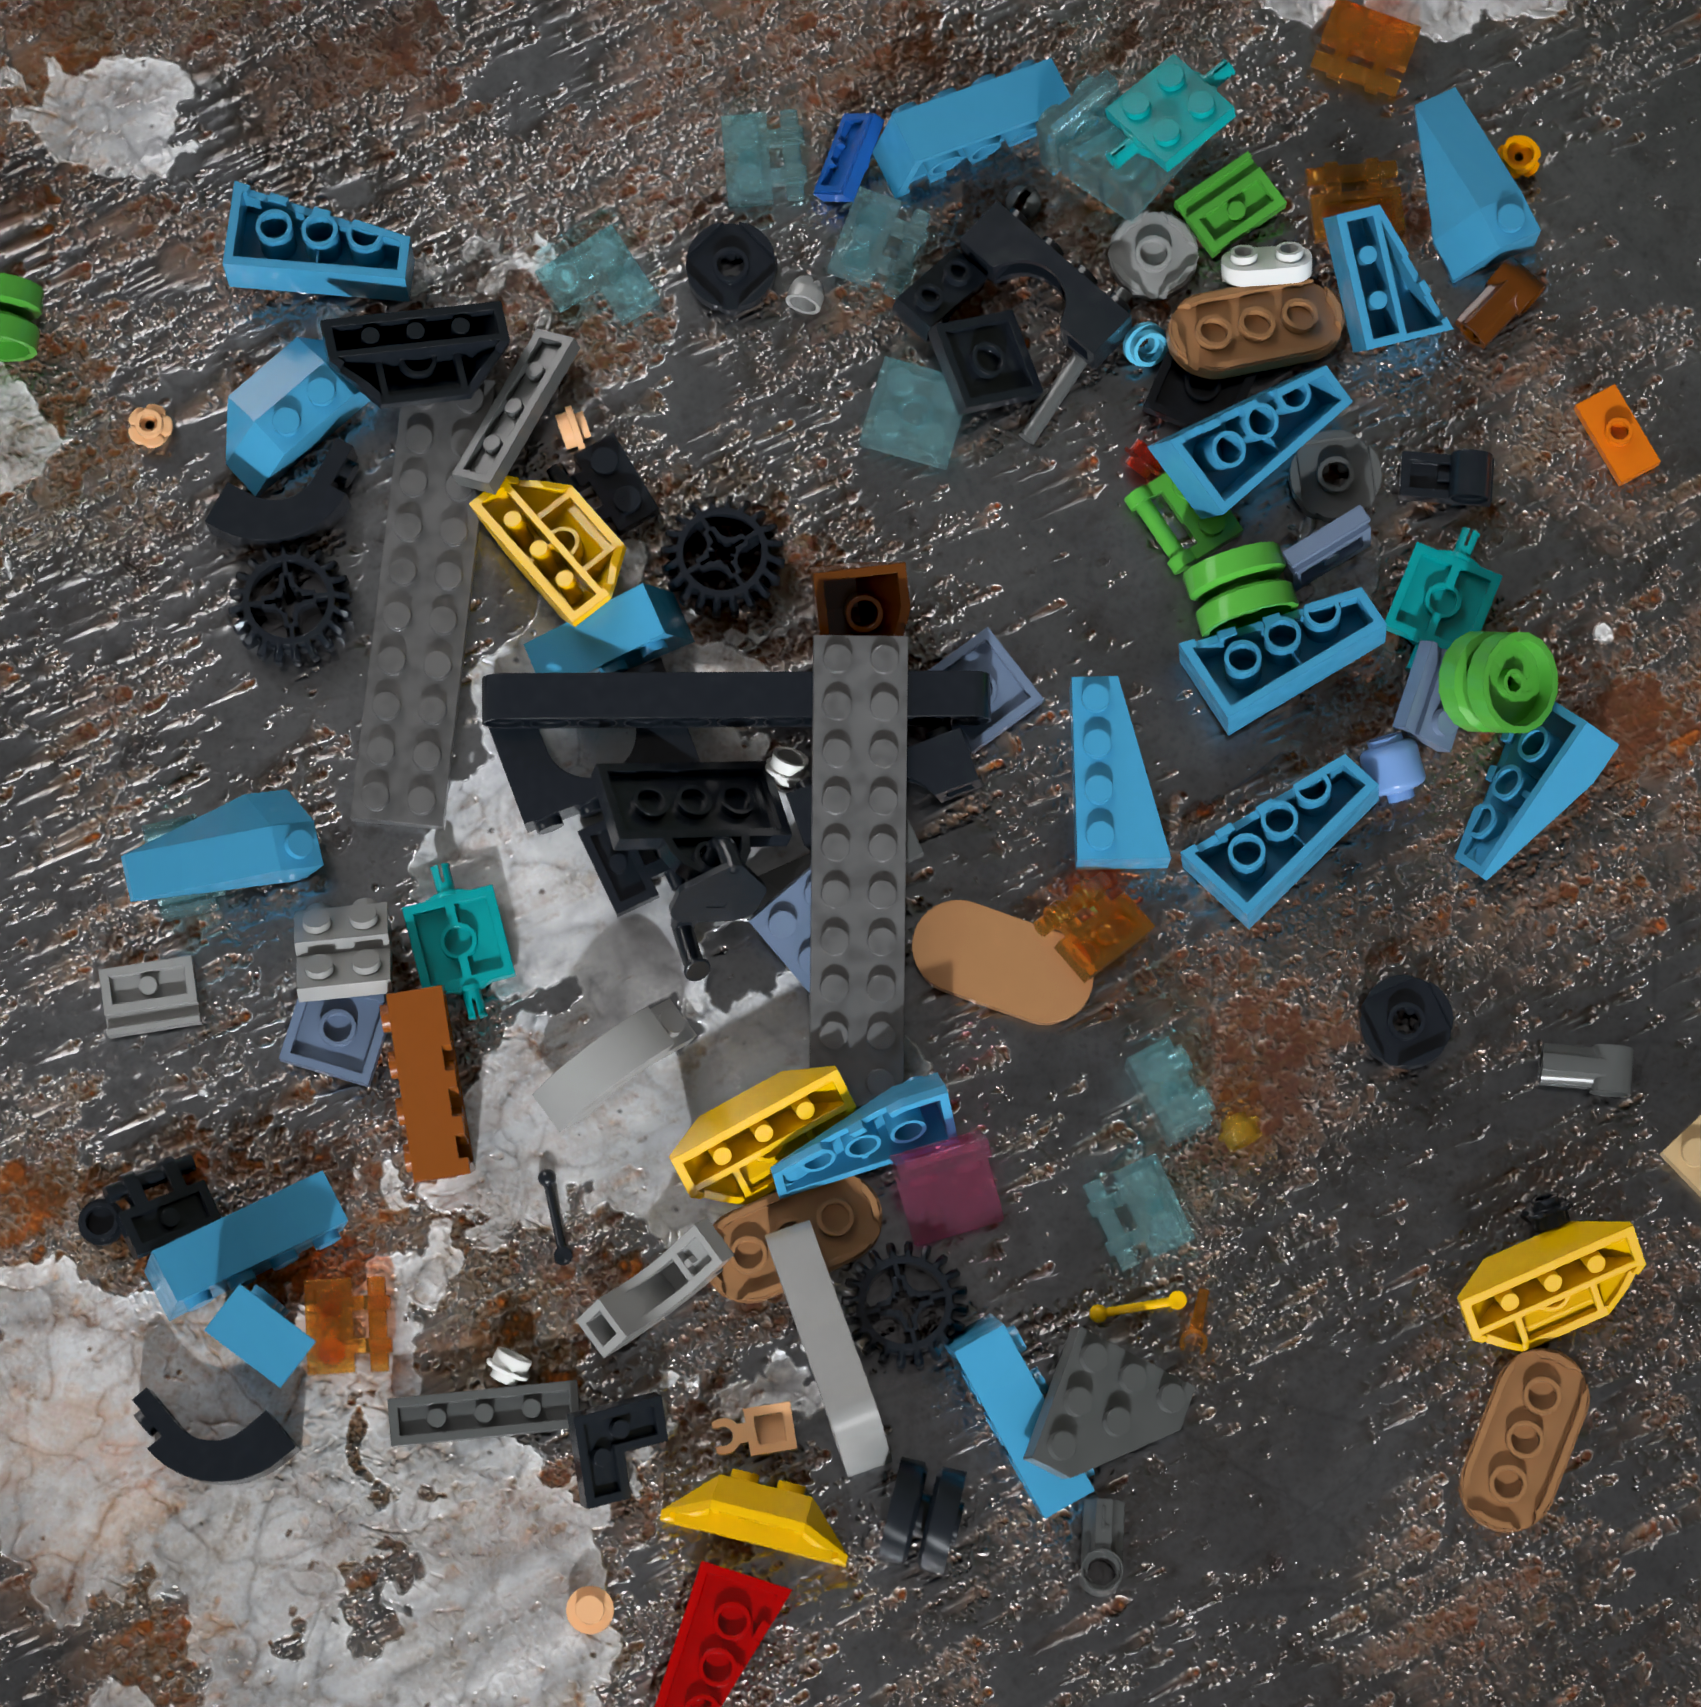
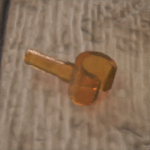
M1198 1289L1189 1328L1181 1332L1179 1337V1345L1182 1351L1184 1350V1340L1191 1333H1196L1202 1337L1199 1355L1206 1351L1208 1340L1203 1332L1210 1292L1207 1289Z

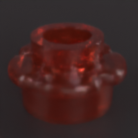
M1137 438L1130 449L1127 446L1124 448V451L1130 455L1125 463L1145 479L1151 473L1160 476L1161 472L1159 470L1162 466L1147 448L1148 445Z

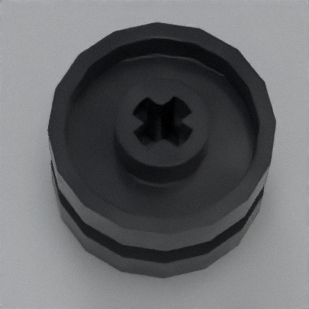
M901 1457L878 1559L901 1565L908 1559L912 1538H921L917 1558L919 1568L943 1575L950 1545L955 1546L965 1505V1503L960 1501L967 1472L943 1467L937 1472L933 1493L928 1494L923 1492L928 1473L926 1463Z

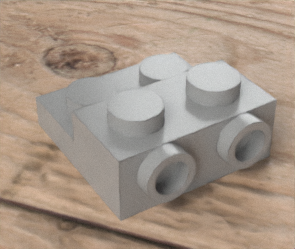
M361 898L356 900L351 906L330 907L328 904L319 902L309 905L306 910L294 911V946L297 956L296 989L299 1002L393 993L392 927L387 902L377 903V901L371 898Z

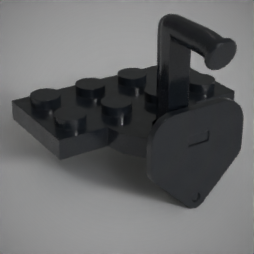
M766 761L596 764L591 777L613 849H658L665 864L678 876L688 880L678 887L669 904V911L672 917L671 928L685 967L684 975L686 979L700 981L709 974L711 965L708 960L702 957L694 932L697 922L735 921L751 915L758 908L767 891L764 881L746 865L751 847L787 846L792 837L774 777L766 771Z

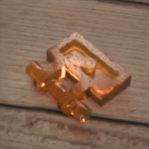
M1335 0L1320 43L1333 47L1336 51L1334 55H1330L1316 50L1310 67L1326 72V78L1339 82L1340 78L1365 86L1364 91L1377 96L1379 91L1396 97L1402 80L1386 75V70L1391 68L1405 73L1422 27L1348 0ZM1349 54L1374 62L1372 69L1347 61Z
M1378 157L1364 158L1363 163L1338 165L1337 161L1323 162L1322 167L1305 169L1306 186L1324 185L1326 190L1325 194H1314L1309 197L1314 244L1328 243L1322 218L1379 204L1398 236L1405 234L1406 226L1401 186L1382 188L1381 179L1398 177L1396 160L1379 161ZM1365 182L1366 190L1345 192L1341 190V183Z
M1104 872L1098 873L1091 879H1082L1073 886V893L1062 901L1055 900L1044 908L1043 915L1033 923L1035 930L1041 936L1045 937L1054 929L1061 931L1065 935L1054 949L1084 983L1149 935L1155 927L1125 891L1113 901L1109 899L1104 892L1112 886V882ZM1084 907L1091 909L1094 915L1083 923L1075 915Z
M384 1276L367 1277V1295L354 1296L353 1279L351 1277L304 1280L306 1334L316 1341L307 1353V1375L311 1377L357 1374L356 1355L370 1354L371 1373L389 1372V1353H393V1338L388 1337L387 1311L392 1310L391 1295H386V1278ZM354 1312H368L369 1338L355 1339Z

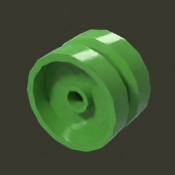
M1 272L0 362L32 359L38 354L40 331L31 321L38 319L42 314L44 291L40 285L31 280Z
M1259 542L1230 549L1202 560L1183 573L1182 578L1189 599L1204 603L1196 611L1195 615L1202 638L1205 639L1217 635V631L1233 626L1237 629L1260 622L1262 617L1278 612L1282 615L1298 609L1299 603L1292 583L1276 579L1283 573L1286 567L1278 543Z
M1469 631L1454 640L1445 652L1439 670V695L1444 711L1455 725L1468 732L1529 733L1541 726L1552 712L1558 693V671L1553 654L1542 639L1530 632Z

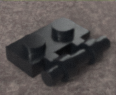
M614 433L574 454V460L581 470L579 473L569 476L561 462L551 466L546 471L553 483L572 485L579 494L591 486L602 505L594 511L605 523L612 521L620 536L660 514L657 504Z
M604 819L577 831L617 917L660 898L653 880L665 876L672 891H676L679 886L688 881L678 876L665 864L658 849H652L657 860L647 865L644 864L638 850H614Z
M186 1154L176 1159L172 1156L156 1161V1167L135 1174L133 1171L118 1176L117 1182L102 1187L104 1198L108 1204L125 1199L130 1205L129 1209L119 1212L115 1219L134 1260L150 1255L153 1250L222 1218L204 1179L188 1186L185 1183L183 1175L196 1171V1165L191 1154ZM160 1184H164L167 1187L168 1194L148 1201L144 1193L145 1190Z

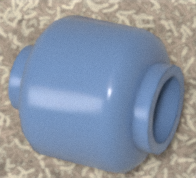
M1402 732L1383 735L1367 741L1368 749L1361 753L1360 764L1362 770L1379 784V797L1387 796L1388 803H1396L1414 797L1415 792L1413 788L1422 784L1426 778L1416 741L1411 738H1403Z

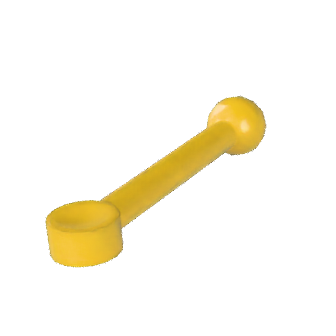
M1174 1291L1166 1298L1106 1308L1101 1304H1096L1091 1307L1089 1316L1092 1321L1101 1323L1110 1316L1163 1307L1180 1310L1186 1305L1187 1297L1182 1291Z

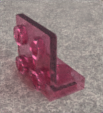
M980 1130L889 1156L911 1238L916 1246L1003 1221L1004 1215L988 1160L989 1157H992L988 1139Z

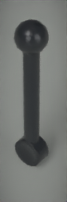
M543 1169L538 1174V1182L545 1189L557 1247L554 1252V1259L559 1265L566 1266L572 1261L573 1254L566 1247L553 1186L556 1181V1174L551 1169Z

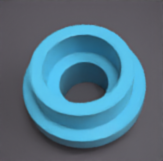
M1142 322L1135 325L1129 330L1123 341L1124 355L1136 366L1151 367L1157 365L1164 359L1168 350L1165 331L1153 322ZM1149 338L1145 346L1139 347L1144 340Z

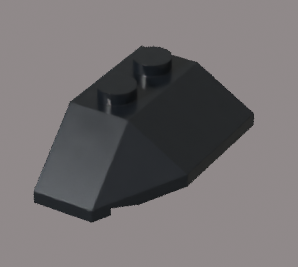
M501 301L326 319L320 322L328 365L380 409L471 399L510 343Z

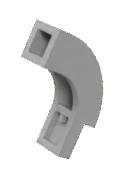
M670 998L651 1009L647 1006L626 1018L582 1049L552 1074L532 1095L558 1131L561 1132L590 1116L622 1085L649 1066L688 1045L697 1034Z
M705 1217L695 1223L666 1252L645 1269L597 1299L576 1321L602 1357L605 1358L653 1327L700 1291L723 1271L722 1267L734 1256V1253L708 1218Z

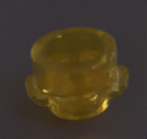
M1245 1111L1230 1116L1220 1124L1223 1131L1218 1135V1141L1224 1142L1229 1152L1238 1151L1252 1144L1263 1134L1256 1123L1260 1120L1259 1117L1254 1115L1248 1118Z

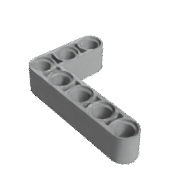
M810 1220L764 1235L823 1401L847 1477L893 1462L874 1397Z

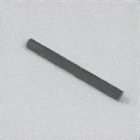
M1117 286L1113 292L1127 304L1132 298V294L1121 286ZM1075 352L1072 353L1019 433V436L1028 443L1034 444L1086 367L1087 363Z

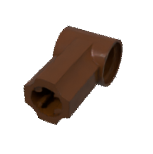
M1510 256L1494 272L1485 285L1486 289L1460 314L1455 322L1461 334L1470 343L1481 347L1483 350L1516 315L1520 317L1546 288L1542 281L1513 256Z

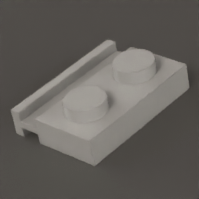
M191 955L99 969L104 1015L106 1016L107 1024L106 1031L110 1039L203 1024L199 1007L200 1001L194 958Z

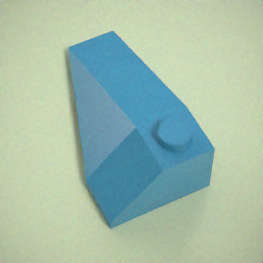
M1452 88L1416 104L1414 112L1421 160H1423L1426 183L1425 193L1431 219L1432 244L1451 282L1455 283L1502 262L1510 256H1515L1533 248L1541 229L1520 188L1457 88Z
M1557 702L1554 703L1552 712L1541 726L1529 733H1502L1500 738L1505 743L1497 766L1490 765L1485 779L1490 782L1485 798L1482 804L1473 808L1454 859L1486 881L1595 782L1620 745Z
M937 1072L927 1076L912 1077L902 1084L889 1088L771 1166L770 1169L779 1199L958 1143L959 1140L946 1085Z

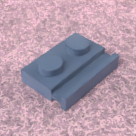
M1361 505L1355 507L1282 552L1286 564L1283 571L1284 579L1292 583L1295 592L1371 546V527L1368 524L1371 518Z
M1420 641L1392 727L1406 731L1408 736L1437 752H1451L1459 726L1455 725L1444 711L1439 695V670L1444 654L1448 649L1438 647V643L1434 641Z

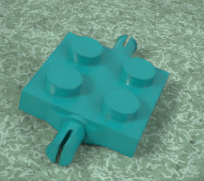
M1174 53L1105 108L1107 119L1123 133L1125 138L1113 150L1106 153L1109 163L1118 170L1138 153L1154 160L1162 169L1169 172L1236 117L1234 106L1219 94L1216 89L1231 76L1235 75L1233 66L1229 62L1227 63L1226 59H1222L1220 63L1204 75L1192 70Z
M1461 528V533L1453 551L1437 550L1419 542L1415 545L1385 619L1387 624L1386 631L1406 638L1415 646L1405 667L1408 673H1410L1420 641H1434L1438 643V647L1448 649L1456 638L1469 631L1482 630L1503 576L1482 568L1470 558L1480 537V533L1473 530L1468 544L1465 546L1464 544L1471 528Z
M442 863L440 865L444 882H442L438 865L430 868L437 894H434L425 902L403 907L402 911L422 988L445 985L446 994H463L468 1020H477L474 1001L476 1002L480 1019L488 1016L481 989H484L492 982L515 977L516 973L493 885L472 890L455 889L450 864Z

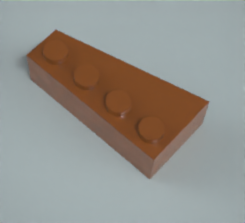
M445 985L386 994L387 1004L379 1005L384 1033H392L394 1051H388L387 1057L391 1079L399 1080L401 1097L395 1098L399 1126H406L408 1144L403 1145V1153L407 1172L413 1173L414 1183L471 1174L476 1169Z

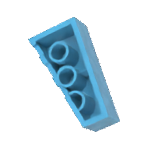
M1052 58L1038 63L1033 59L1026 60L1012 68L1010 73L998 77L994 73L987 74L975 80L970 87L956 91L953 87L947 88L934 95L931 101L916 105L915 102H908L892 111L891 117L873 150V155L894 198L897 199L910 193L908 186L915 180L927 176L930 183L946 177V171L955 167L962 159L968 158L973 165L988 158L989 155L997 151L1001 146L1000 142L1006 141L1009 147H1013L1064 124L1075 104Z
M989 1313L966 1326L964 1332H955L950 1335L954 1341L951 1344H945L944 1347L949 1356L952 1354L962 1367V1379L978 1404H982L985 1409L983 1414L999 1443L1005 1446L1008 1452L1006 1456L1037 1511L1046 1519L1095 1491L1088 1479L1095 1475L1093 1469L1073 1478L1061 1479L1023 1459L1045 1400L1043 1395L1048 1392L1049 1387L1039 1369L1035 1366L1029 1370L1023 1360L1021 1353L1026 1351L1027 1347L1016 1327L1012 1325L1006 1328L999 1319Z

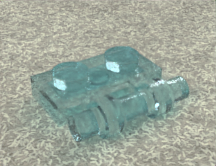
M786 109L780 111L781 127L767 130L766 113L721 116L729 208L774 205L772 187L786 186L788 201H801L805 199L804 183L808 181L806 165L802 164L800 146L805 140L804 129L798 123L797 110ZM770 148H783V167L771 169Z
M859 186L827 267V273L867 288L871 287L876 272L886 275L888 279L883 293L896 299L902 293L905 284L911 283L915 272L912 265L919 248H923L928 239L929 232L926 229L931 215L924 210L915 209L910 223L898 219L902 201ZM890 236L902 240L896 259L883 255Z
M1156 1153L1114 1171L1112 1175L1119 1188L1116 1192L1107 1195L1100 1178L1083 1186L1090 1200V1203L1087 1204L1092 1218H1098L1108 1239L1105 1246L1110 1257L1116 1256L1123 1272L1140 1264L1133 1250V1247L1144 1243L1151 1259H1154L1195 1240L1194 1233ZM1125 1204L1137 1229L1125 1233L1114 1210Z

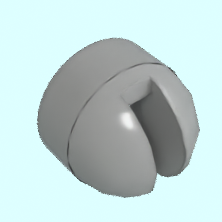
M811 275L799 276L790 285L785 301L792 309L798 312L816 314L821 309L825 290L819 280L814 281Z

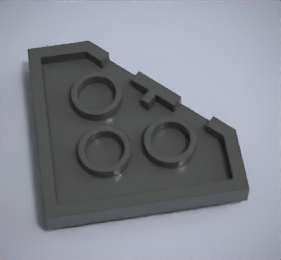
M1081 1326L1073 1327L1070 1329L1023 1459L1061 1479L1073 1478L1181 1430L1195 1386Z

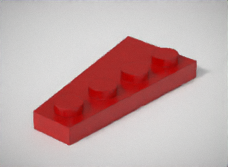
M701 1560L655 1707H722L793 1590Z

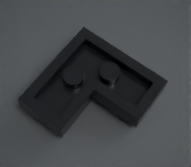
M652 1392L567 1414L581 1506L591 1509L631 1498L625 1452L668 1441L662 1395Z

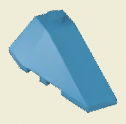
M287 789L244 794L121 857L131 902L302 881L324 866L314 820Z

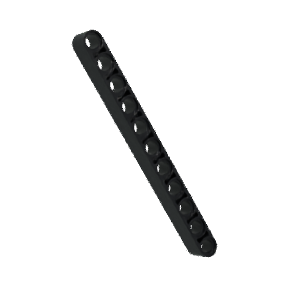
M972 670L908 671L907 726H975L991 721L989 673ZM813 671L496 673L483 676L482 724L489 728L812 727Z

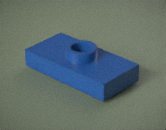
M875 113L843 114L813 195L826 202H854L864 173L869 167L871 155L885 122L884 119Z

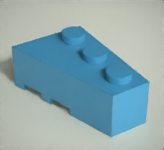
M239 1284L204 1329L205 1332L279 1388L283 1386L316 1342L288 1321L285 1317L290 1310L257 1284L251 1291Z

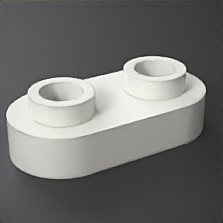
M1282 242L1277 246L1265 247L1237 245L1221 257V278L1224 282L1233 286L1249 287L1293 284L1305 281L1312 275V253L1297 242Z

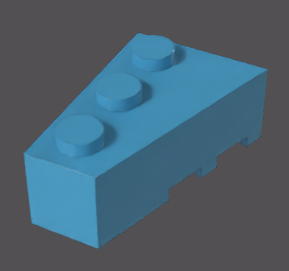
M1380 204L1322 218L1353 352L1366 351L1454 329L1430 294L1432 291L1426 281L1421 279L1410 261L1407 249Z
M642 583L610 599L576 627L566 622L523 645L535 673H613L634 668L695 641L674 593Z

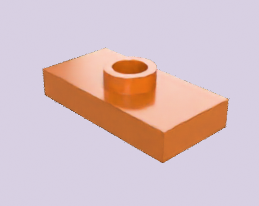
M1615 384L1574 406L1573 410L1619 487L1659 466L1661 462Z

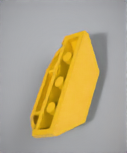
M506 476L496 495L483 492L469 503L472 510L508 558L561 619L576 627L612 599L626 547L572 485L540 480H519L518 477Z
M835 1065L781 1071L700 1115L669 1155V1159L690 1198H706L719 1202L747 1205L776 1190L770 1169L771 1166L852 1114L857 1106Z
M1569 1221L1564 1225L1550 1229L1484 1258L1457 1296V1300L1469 1335L1473 1341L1487 1342L1498 1347L1525 1352L1609 1315L1628 1290L1635 1274L1639 1275L1646 1266L1631 1222Z
M732 1469L730 1477L719 1474L663 1508L659 1519L661 1522L843 1567L847 1565L848 1555L814 1498L804 1495L806 1487L803 1485L778 1480L777 1488L758 1484L760 1477L758 1474Z

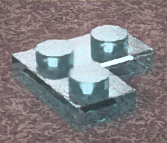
M612 224L535 271L536 278L559 313L599 290L623 327L661 303L659 295Z

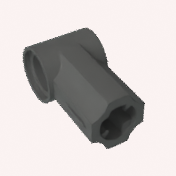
M1543 1043L1538 1066V1084L1588 1089L1590 1094L1604 1097H1630L1634 1048L1616 1044H1595L1590 1048Z
M1103 1498L1083 1500L1081 1562L1078 1575L1082 1588L1092 1596H1108L1115 1592L1121 1583L1124 1573L1125 1501ZM1096 1561L1108 1563L1114 1570L1112 1582L1106 1585L1094 1583L1088 1576L1090 1564Z

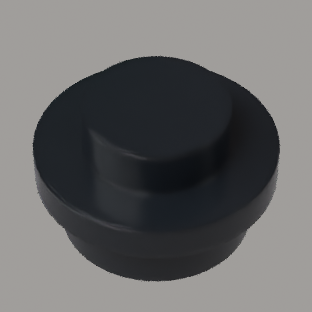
M96 1199L86 1204L78 1218V1228L83 1238L96 1246H108L118 1241L122 1233L115 1217L119 1212L123 1211L122 1208L115 1202L108 1204L105 1199Z

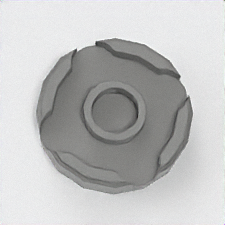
M1143 211L1137 212L1121 222L1112 234L1107 257L1110 273L1118 286L1128 290L1134 298L1152 302L1170 299L1183 291L1195 275L1199 256L1196 237L1187 223L1172 213Z

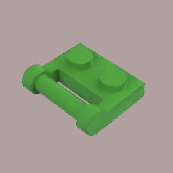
M1166 472L1148 484L1138 487L1124 498L1129 509L1132 512H1138L1170 559L1167 564L1174 575L1184 572L1243 534L1244 529L1230 509L1223 515L1200 519ZM1159 496L1163 497L1195 544L1194 546L1187 549L1183 548L1152 501Z

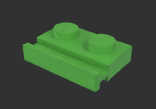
M1247 151L1175 200L1173 207L1177 212H1180L1186 220L1185 223H1187L1193 234L1211 258H1213L1285 209L1287 202L1261 167L1258 168L1252 160V155Z

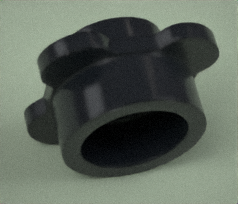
M1547 1193L1531 1199L1532 1206L1522 1210L1523 1216H1528V1220L1532 1222L1533 1229L1543 1231L1569 1222L1568 1210L1573 1207L1572 1201H1567L1566 1197H1559L1558 1193Z

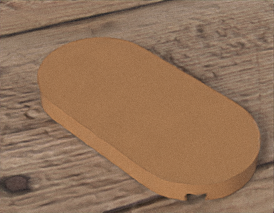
M1310 278L1293 284L1249 287L1234 286L1203 292L1184 299L1172 314L1166 331L1167 346L1174 360L1183 369L1195 376L1206 379H1225L1311 362L1326 356L1337 345L1345 323L1343 306L1333 291L1326 286L1323 289L1319 285L1313 284L1314 280Z
M950 900L928 910L918 922L913 934L912 953L914 961L926 982L942 992L1033 1024L1049 1026L1073 1017L1083 1009L1090 997L1093 987V968L1089 956L1078 942L1060 932L975 902Z
M851 1176L779 1199L777 1192H774L724 1214L715 1221L713 1226L734 1253V1256L722 1267L723 1271L711 1280L710 1284L724 1297L739 1303H758L784 1293L764 1235L806 1220L811 1222L829 1273L856 1262L874 1247L881 1232L882 1209L875 1191L859 1177Z
M1547 1348L1522 1352L1510 1359L1502 1367L1495 1380L1459 1475V1493L1465 1509L1477 1523L1487 1529L1501 1533L1525 1530L1542 1519L1553 1503L1590 1403L1589 1389L1582 1371L1575 1361L1567 1355Z

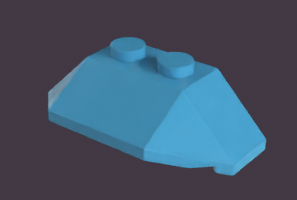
M296 337L228 396L226 466L255 497H259L371 400L328 365L323 340Z

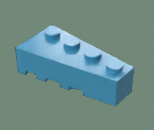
M234 181L223 257V267L229 287L410 302L415 265L411 237L356 219L351 222L332 216L331 211L314 206V209H310L289 202L287 197L272 192L270 195L251 190L250 185Z
M1327 365L1303 371L1147 446V448L1200 519L1219 516L1231 509L1353 401Z
M1359 587L1305 604L1302 609L1282 615L1278 612L1262 617L1260 622L1237 629L1233 626L1217 631V635L1198 641L1191 639L1179 643V661L1229 736L1386 642L1387 624L1363 588Z
M1071 677L1069 695L1075 870L1168 868L1171 855L1119 677Z
M1344 754L1295 783L1293 788L1273 800L1270 798L1258 805L1255 811L1232 824L1230 822L1215 831V835L1198 845L1193 844L1181 851L1182 867L1243 925L1250 929L1379 801V784Z
M322 1170L153 1250L144 1273L168 1320L171 1321L186 1312H191L205 1306L215 1297L228 1290L234 1291L239 1284L245 1287L256 1280L257 1275L270 1268L277 1271L299 1259V1253L312 1246L318 1251L334 1244L341 1239L339 1232L343 1231L348 1219Z

